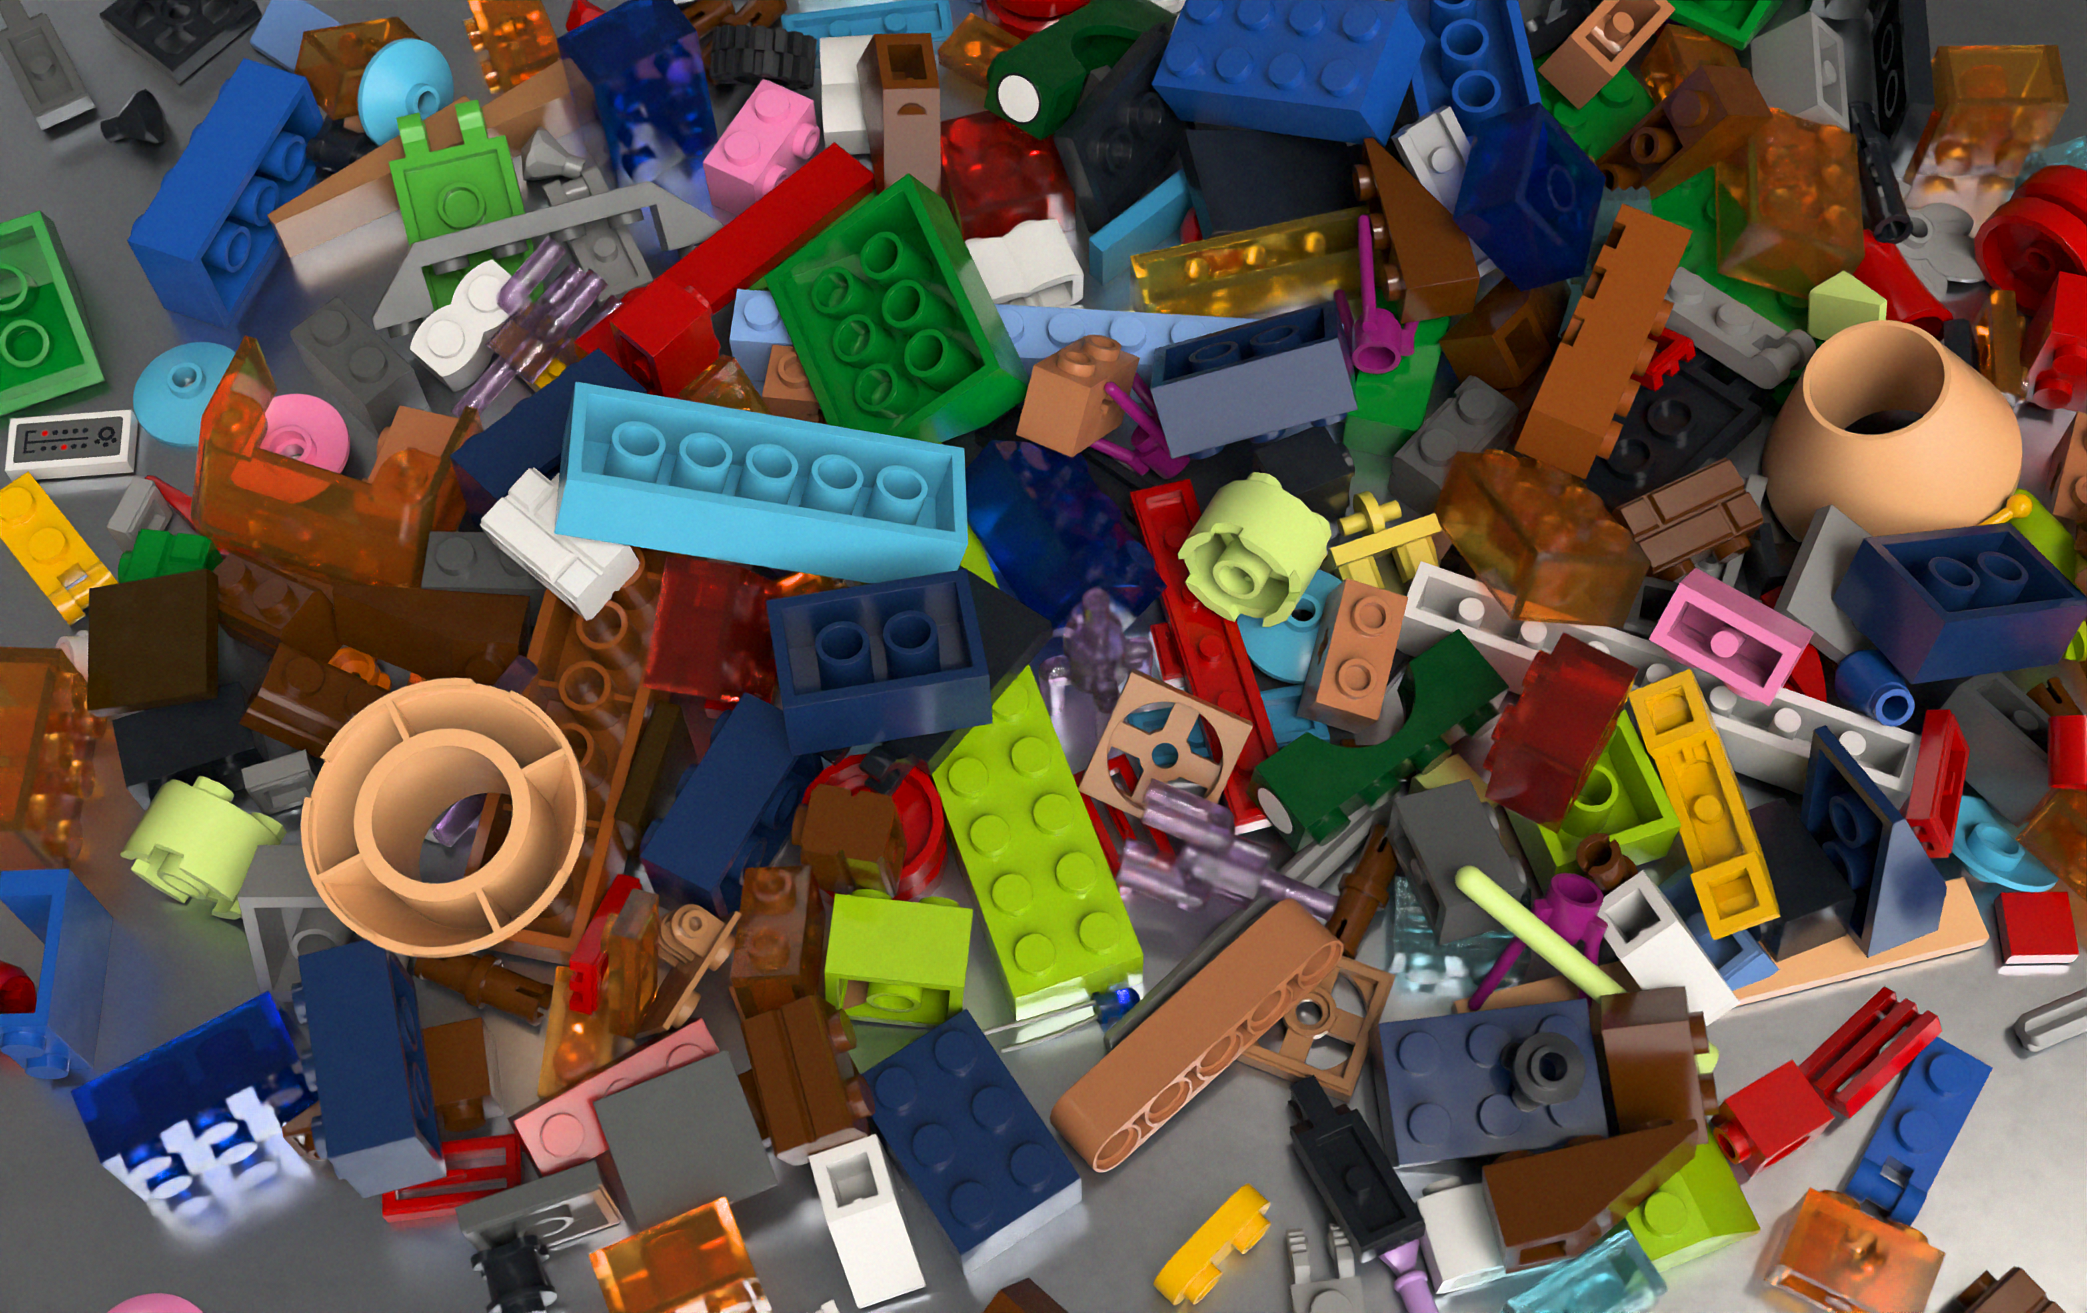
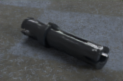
M1865 101L1849 102L1850 132L1843 135L1845 146L1842 153L1845 165L1849 171L1855 173L1862 199L1873 225V233L1876 240L1881 243L1898 244L1912 234L1914 226L1911 217L1907 213L1899 183L1896 180L1890 162L1892 157L1891 143L1887 136L1879 131L1875 121V113L1870 103ZM1867 146L1870 152L1869 157H1866L1864 148ZM1870 167H1875L1877 177H1873ZM1880 186L1884 193V196L1881 198L1877 189Z

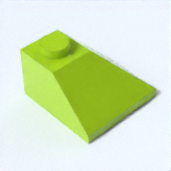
M1708 1123L1709 1144L1696 1145L1695 1158L1608 1231L1632 1283L1756 1235L1761 1231L1731 1168L1716 1143Z

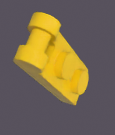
M29 471L0 490V539L68 625L72 626L86 616L83 610L89 606V588L119 583ZM85 574L87 575V578H85L69 590H66V587L80 579Z

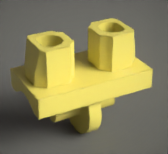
M1370 491L1355 494L1353 497L1354 514L1337 519V525L1343 537L1357 532H1361L1363 537L1330 548L1320 565L1322 571L1330 574L1335 573V576L1342 582L1348 578L1384 589L1385 587L1375 559L1392 553L1403 584L1411 582L1421 561L1439 567L1436 549L1432 540L1433 536L1442 531L1436 513L1386 529V522L1402 517L1399 503L1393 500L1378 505Z

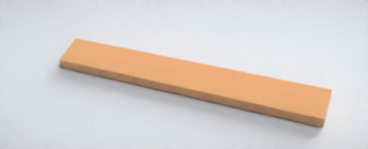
M1964 877L1945 881L1947 893L1937 931L1869 958L1864 955L1847 933L1846 936L1775 963L1780 969L1775 974L1732 992L1740 1002L1737 1006L1980 947L1990 937ZM1759 941V944L1763 947V949H1764V950L1767 952V954L1770 956V954H1769L1768 951L1765 949V947L1763 946V944L1761 943V941ZM1621 961L1597 966L1627 992L1643 991ZM1564 975L1494 991L1478 1011L1576 1000L1578 986ZM1471 997L1454 1001L1451 1008L1453 1014L1477 1012L1471 1011L1468 1008V1001ZM1593 999L1589 1019L1593 1042L1603 1040L1601 1005Z

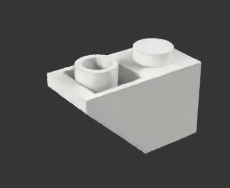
M1643 870L1604 897L1603 904L1597 915L1608 924L1604 937L1643 991L1686 986L1690 1012L1704 1011L1706 1026L1740 1004L1671 902Z
M874 1134L808 1156L826 1221L858 1308L860 1309L926 1287L889 1158L877 1135Z

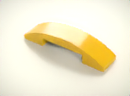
M1687 669L1627 693L1647 752L1655 759L1666 794L1681 823L1679 832L1694 872L1690 874L1711 937L1717 940L1781 917L1768 868L1746 802L1693 671Z

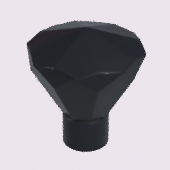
M146 89L133 93L117 116L103 120L100 124L103 136L110 143L126 137L151 143H160L168 138L169 129L164 110L155 96Z

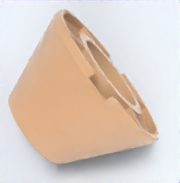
M1892 320L1869 321L1853 325L1836 333L1815 351L1769 430L1762 456V475L1769 478L1765 490L1776 518L1797 542H1803L1816 510L1831 504L1873 537L1971 527L1979 525L2006 508L2008 499L2014 495L2022 470V439L2016 416L2002 393L1987 378L1925 330L1908 323ZM1907 410L1924 415L1913 424L1890 433L1865 435L1845 431L1849 425L1858 419L1880 411Z
M445 678L419 682L391 692L368 705L356 714L329 743L321 756L325 762L315 780L310 798H304L301 818V839L305 863L317 892L331 912L359 936L379 947L400 954L427 958L452 957L488 948L507 939L533 921L552 902L571 874L579 856L587 820L586 789L581 767L567 738L553 720L533 702L512 690L508 692L496 687L476 684L472 679ZM503 793L512 796L513 815L508 835L500 850L484 867L470 876L453 882L438 884L422 882L420 875L421 848L428 830L438 816L454 803L472 795Z

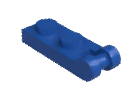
M1937 1036L1911 1061L1849 1176L1842 1193L1861 1204L1865 1199L1870 1200L1889 1212L1888 1220L1907 1230L1921 1210L1933 1181L1993 1068ZM1884 1164L1907 1177L1902 1187L1880 1174Z

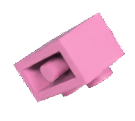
M762 79L703 161L712 205L738 216L804 166L820 143V129L817 127L812 99Z
M1695 568L1679 583L1649 640L1663 647L1664 652L1675 661L1688 667L1701 668L1719 678L1730 691L1738 696L1751 701H1760L1769 706L1785 685L1812 638L1814 631Z

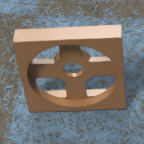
M1132 668L1082 776L1078 789L1086 795L1198 844L1253 728V722ZM1155 702L1174 703L1164 726L1151 732L1123 721L1129 713L1141 706ZM1199 714L1210 722L1220 739L1223 755L1219 763L1196 754L1191 750L1188 737ZM1161 743H1169L1178 751V759L1170 767H1161L1152 758L1154 748ZM1111 746L1140 760L1143 772L1132 794L1119 789L1113 781L1107 758ZM1182 777L1206 788L1202 800L1186 809L1170 812L1157 806L1168 781Z
M1342 955L1334 970L1282 1017L1284 1025L1288 1030L1279 1053L1261 1047L1256 1040L1236 1061L1294 1083L1315 1075L1326 1095L1349 1103L1370 1048L1368 1031L1379 1023L1396 975ZM1339 973L1347 978L1360 994L1366 1010L1365 1018L1336 1007L1331 993ZM1303 1002H1313L1320 1007L1322 1018L1314 1025L1303 1024L1296 1016V1008ZM1324 1035L1355 1045L1352 1055L1335 1067L1320 1070L1305 1064L1313 1040L1319 1039Z

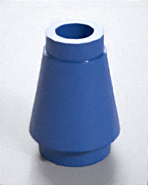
M1858 650L1847 655L1839 663L1835 673V691L1839 700L1844 705L1886 726H1899L1912 716L1915 708L1914 699L1902 676L1893 669L1891 662L1880 650Z

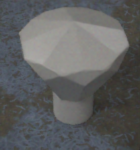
M542 126L535 130L521 149L523 180L535 181L556 176H565L575 180L581 177L580 171L584 169L586 159L569 154Z

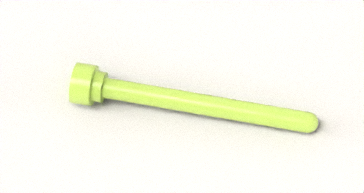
M1467 865L1457 871L1455 883L1459 890L1598 1004L1601 1005V995L1627 993L1623 987L1477 867ZM1709 1040L1710 1053L1697 1055L1700 1074L1712 1072L1718 1061V1048Z

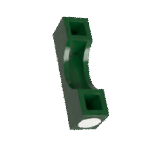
M1091 0L1089 4L1069 15L1062 16L1056 23L1038 33L1031 34L1026 40L1007 51H1001L995 56L986 75L989 88L984 108L1037 139L1043 140L1059 130L1076 111L1086 74H1090V71L1106 65L1112 69L1144 31H1149L1158 22H1165L1169 35H1171L1177 15L1149 0Z
M1457 629L1408 663L1397 689L1403 708L1404 725L1394 736L1376 745L1351 748L1328 743L1306 732L1255 767L1246 793L1295 853L1314 840L1319 846H1324L1338 837L1349 826L1351 820L1348 817L1365 805L1371 811L1378 809L1397 794L1402 787L1399 781L1416 769L1421 775L1428 774L1449 757L1452 752L1450 746L1467 735L1474 741L1493 728L1502 717L1498 709L1510 687L1461 630Z

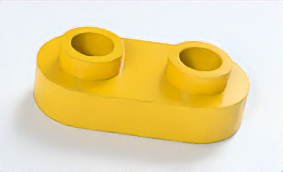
M1250 1183L1242 1186L1173 1255L1155 1278L1153 1286L1174 1306L1185 1298L1193 1305L1200 1302L1222 1277L1223 1273L1217 1266L1234 1248L1245 1254L1269 1229L1271 1222L1264 1217V1214L1267 1212L1270 1202Z

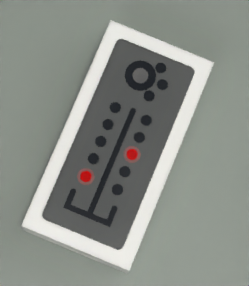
M132 410L10 419L5 472L12 482L28 471L35 480L134 472L138 420Z

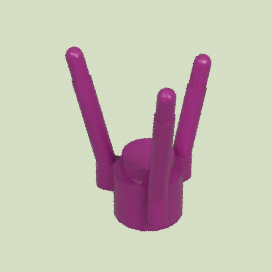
M1361 215L1358 218L1362 314L1359 316V319L1354 322L1350 305L1343 289H1336L1333 296L1341 323L1344 324V334L1353 365L1366 373L1383 374L1392 371L1399 365L1401 355L1411 356L1414 354V336L1420 321L1404 323L1401 329L1400 323L1390 311L1376 308L1370 219L1367 215Z
M1137 371L1132 389L1153 416H1149L1114 382H1107L1104 386L1105 392L1138 424L1131 436V445L1135 449L1130 451L1104 438L1099 439L1089 447L1126 463L1140 476L1146 474L1150 469L1154 470L1163 479H1170L1180 473L1191 459L1188 455L1171 458L1151 390Z
M1571 873L1556 874L1551 879L1544 898L1535 900L1530 912L1570 945H1575L1579 939L1583 940V955L1597 966L1600 943L1608 927L1607 922L1597 916L1603 904L1604 896L1602 891L1585 877ZM1517 936L1512 938L1468 1001V1008L1471 1011H1478L1527 946ZM1578 987L1577 999L1586 998L1590 1016L1593 999Z

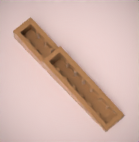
M575 51L481 107L489 138L505 135L512 159L521 155L522 147L540 126L557 139L609 115L600 79ZM466 95L423 120L427 129L431 152L464 144L454 104L470 101ZM400 135L267 214L279 243L289 258L400 209L388 162L406 158Z

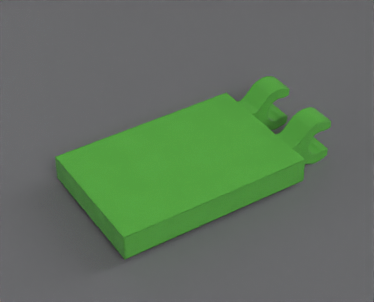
M478 99L454 104L464 140L463 145L431 152L427 129L424 121L422 122L420 113L396 118L406 158L388 162L409 247L411 243L526 213L507 138L505 135L489 138L485 118ZM532 237L526 239L529 251L495 260L491 248L467 254L470 266L455 271L435 275L432 264L422 266V272L434 311L450 305L461 280L473 268L488 260H494L525 287L534 304L532 313L549 310L550 307Z

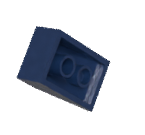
M1827 726L1814 729L1800 820L1857 895L1847 932L1864 955L1869 958L1937 931L1947 893V886L1941 872L1930 860L1906 819Z

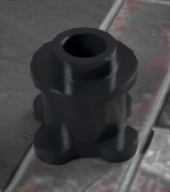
M330 112L326 115L323 126L318 134L309 140L306 147V157L314 162L316 177L325 180L377 149L378 146L369 139L365 131L358 133L345 128L343 115Z
M1555 1032L1538 1033L1526 1039L1523 1044L1517 1042L1508 1044L1500 1054L1501 1066L1509 1071L1514 1086L1511 1094L1512 1103L1521 1111H1534L1541 1103L1547 1105L1572 1101L1577 1097L1586 1075L1585 1059L1579 1047L1567 1036ZM1541 1057L1553 1062L1556 1068V1075L1553 1081L1546 1080L1540 1074L1538 1064Z
M528 1235L519 1237L511 1243L500 1247L480 1251L470 1258L472 1269L480 1271L482 1279L487 1281L491 1302L486 1307L487 1313H547L545 1307L552 1304L557 1298L555 1287L546 1284L541 1263L549 1258V1253L546 1245H540L538 1236Z

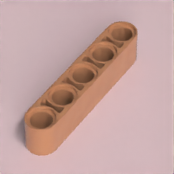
M1287 898L1278 902L1072 1085L1054 1105L1050 1114V1123L1095 1171L1100 1173L1115 1168L1321 983L1340 961L1344 951L1343 943L1294 898Z

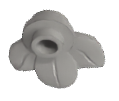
M1938 202L1929 203L1920 211L1906 208L1913 222L1914 229L1906 240L1895 245L1899 248L1912 270L1940 302L1946 294L1948 281L1974 283L1985 280L1975 259L1974 239L1967 236L1973 228L1974 220L1966 211L1954 205Z

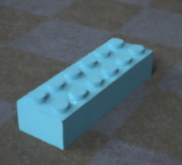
M575 382L563 434L554 534L871 584L956 571L968 546L964 448Z

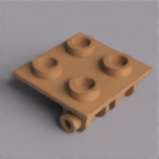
M690 904L657 917L647 924L643 935L647 949L672 968L627 1037L635 1040L656 1033L661 1034L663 1031H667L671 1025L678 1029L687 1021L701 998V994L694 989L707 968L716 971L733 950L737 937L730 932L742 914L734 911L717 918L704 908Z

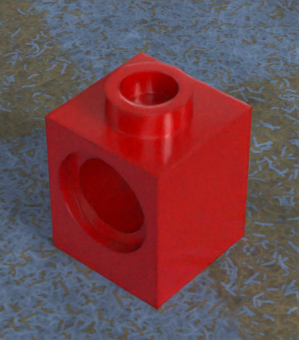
M1793 1059L1726 1098L1719 1106L1720 1115H1713L1710 1121L1715 1127L1713 1130L1714 1138L1722 1153L1733 1164L1738 1165L1741 1163L1748 1175L1753 1178L1817 1139L1835 1117Z

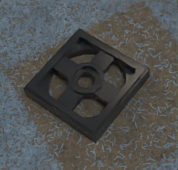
M116 0L101 12L99 16L105 28L180 84L257 21L262 14L258 4L253 0H228L229 12L216 23H213L202 14V8L212 0ZM148 2L155 8L156 15L137 30L135 28L137 15L143 5ZM177 6H187L190 8L189 14L182 19H172L169 17L171 10ZM186 31L195 38L194 41L179 53H167L158 46L172 32Z

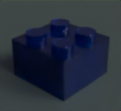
M1540 102L1477 122L1452 219L1521 292L1582 276L1585 273L1606 176Z

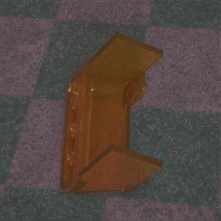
M245 335L201 418L191 503V519L198 534L211 539L216 548H222L230 553L238 551L264 564L334 586L335 583L422 589L421 584L430 531L456 532L467 510L450 455L458 450L468 438L484 431L478 409L465 406L441 457L419 450H405L395 453L382 464L373 483L370 484L259 448L268 430V420L265 413L278 389L258 340Z

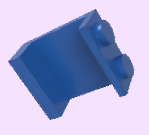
M70 869L1 871L0 900L44 943L45 947L35 1013L0 1014V1050L19 1064L26 1074L36 1078L60 1079L66 1077L69 1070L93 1069L113 917Z

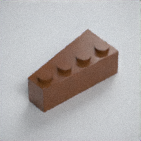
M1622 203L1606 243L1603 245L1584 292L1579 299L1563 339L1531 407L1514 448L1515 451L1583 479H1586L1596 456L1606 460L1609 459L1623 427V424L1613 421L1612 418L1614 414L1626 418L1641 383L1630 379L1632 373L1641 377L1644 376L1658 342L1647 337L1649 333L1660 337L1672 311L1674 302L1666 300L1664 297L1692 235V230Z

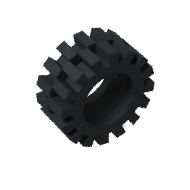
M747 25L715 27L712 37L709 76L713 80H718V82L732 83V85L740 87L751 86L754 89L757 88L762 79H766L791 91H797V89L808 90L813 88L817 39H814L811 35H803L802 32L798 31L787 32L783 28L768 29L766 26L758 25L756 27H749Z

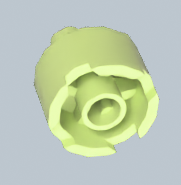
M1253 472L1246 480L1233 481L1218 489L1178 552V559H1184L1190 572L1189 577L1185 581L1188 589L1204 606L1233 622L1236 621L1239 614H1244L1253 618H1263L1262 627H1272L1286 621L1295 609L1327 555V542L1332 534L1329 522L1323 516L1311 512L1301 500L1283 490L1280 482L1275 477L1266 473Z
M199 776L193 786H190L184 782L171 779L160 787L122 849L120 856L130 860L137 858L131 870L147 883L184 904L189 896L213 901L217 904L212 911V915L236 920L242 917L238 895L258 845H281L280 843L287 832L283 825L273 818L258 812H252L250 815L231 804L234 794L219 782Z

